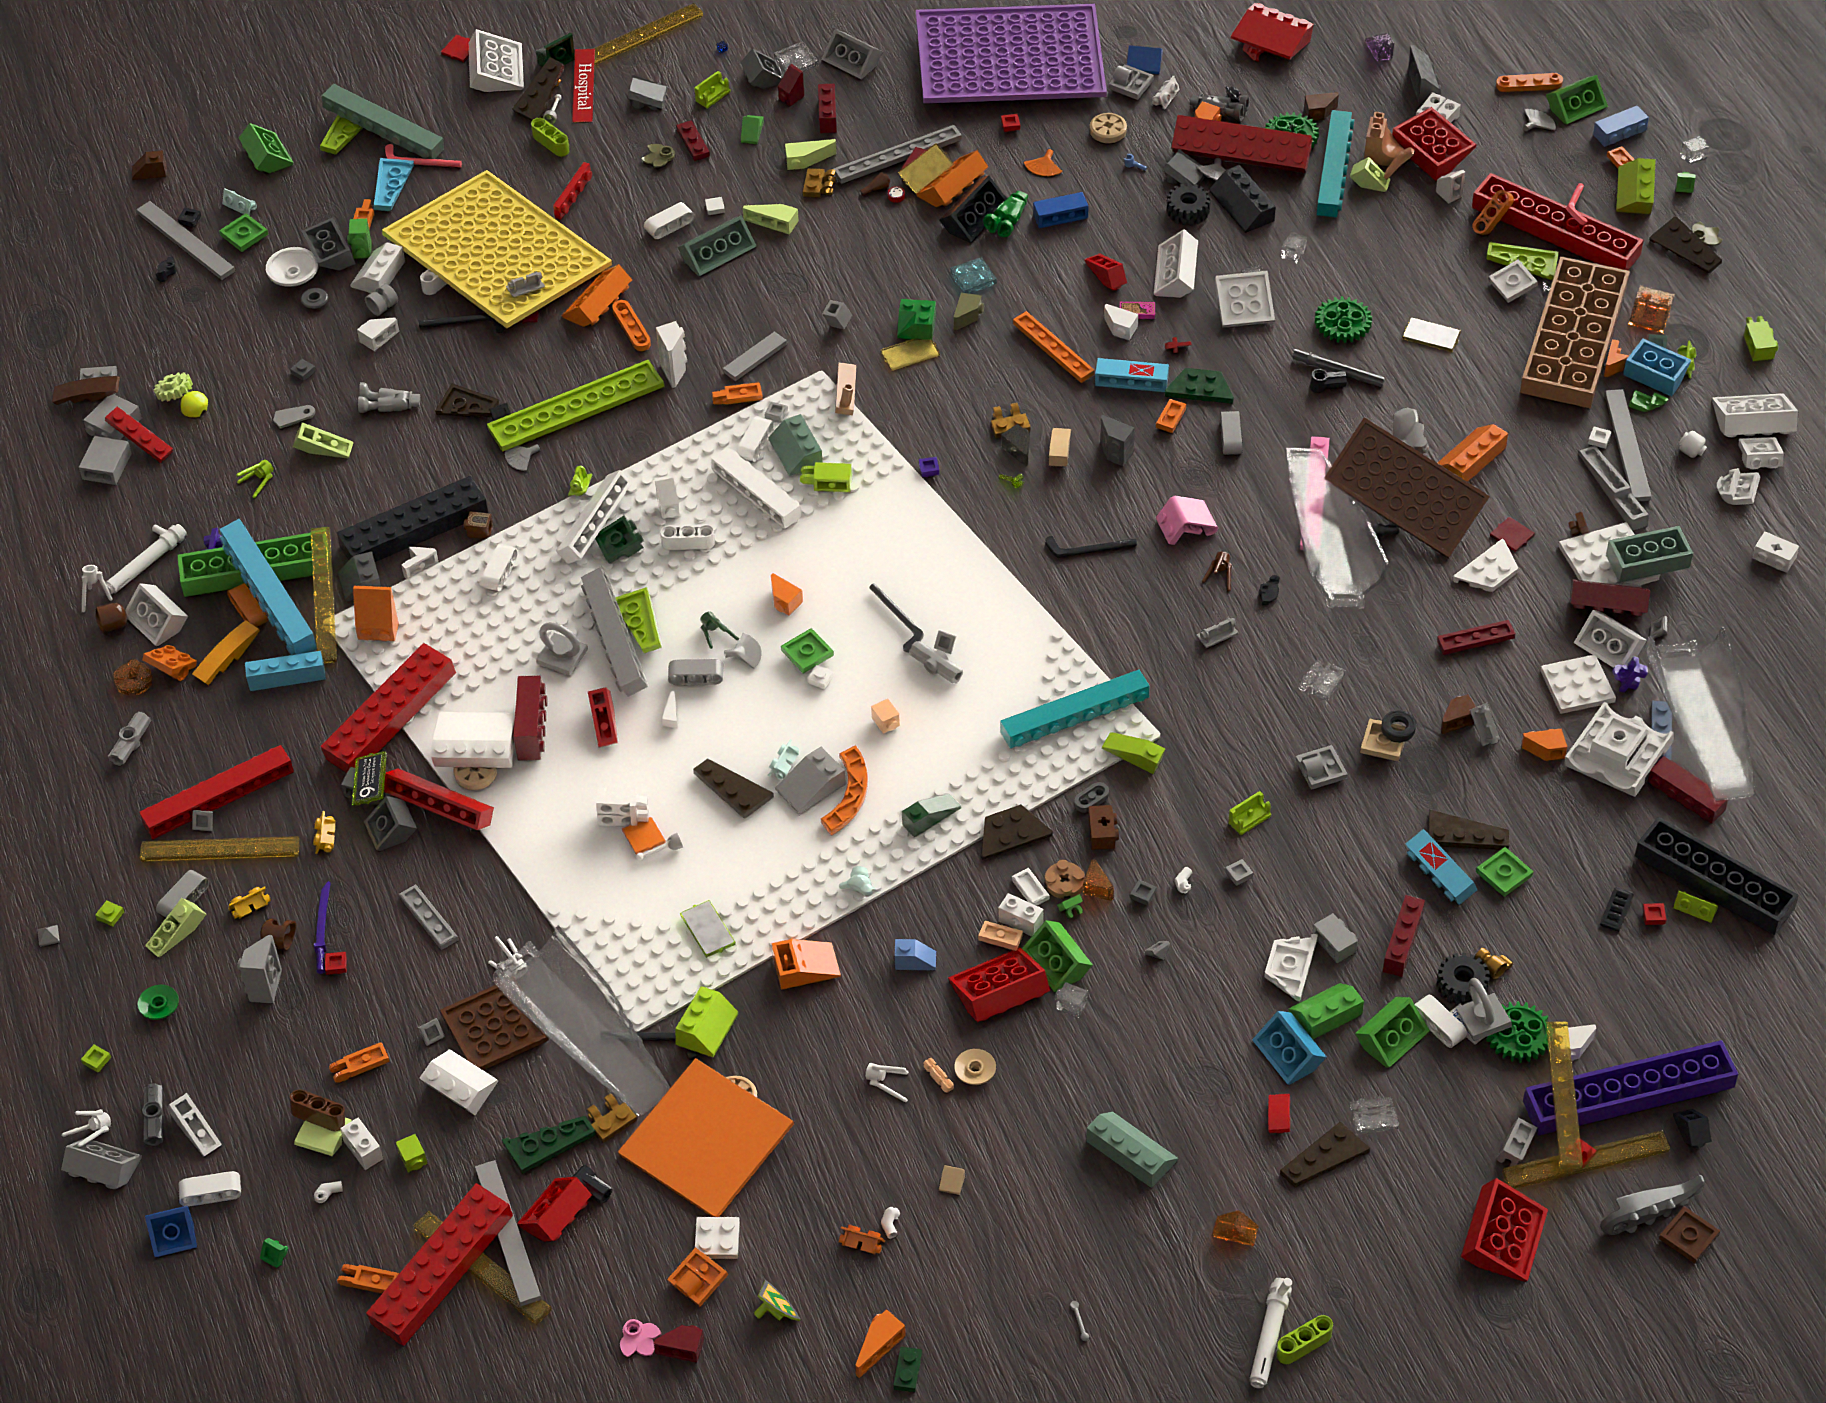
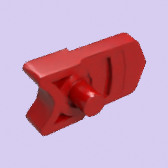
M1244 43L1243 51L1254 61L1258 62L1259 55L1265 51Z
M1173 337L1172 342L1165 343V349H1173V353H1178V347L1190 346L1192 344L1190 341L1178 343L1177 337Z

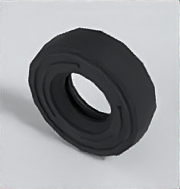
M1390 711L1382 719L1381 730L1383 735L1392 742H1406L1412 739L1415 734L1416 721L1406 711ZM1394 722H1402L1406 725V728L1403 731H1396L1391 725Z

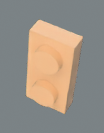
M984 921L978 935V940L1017 951L1023 937V931Z

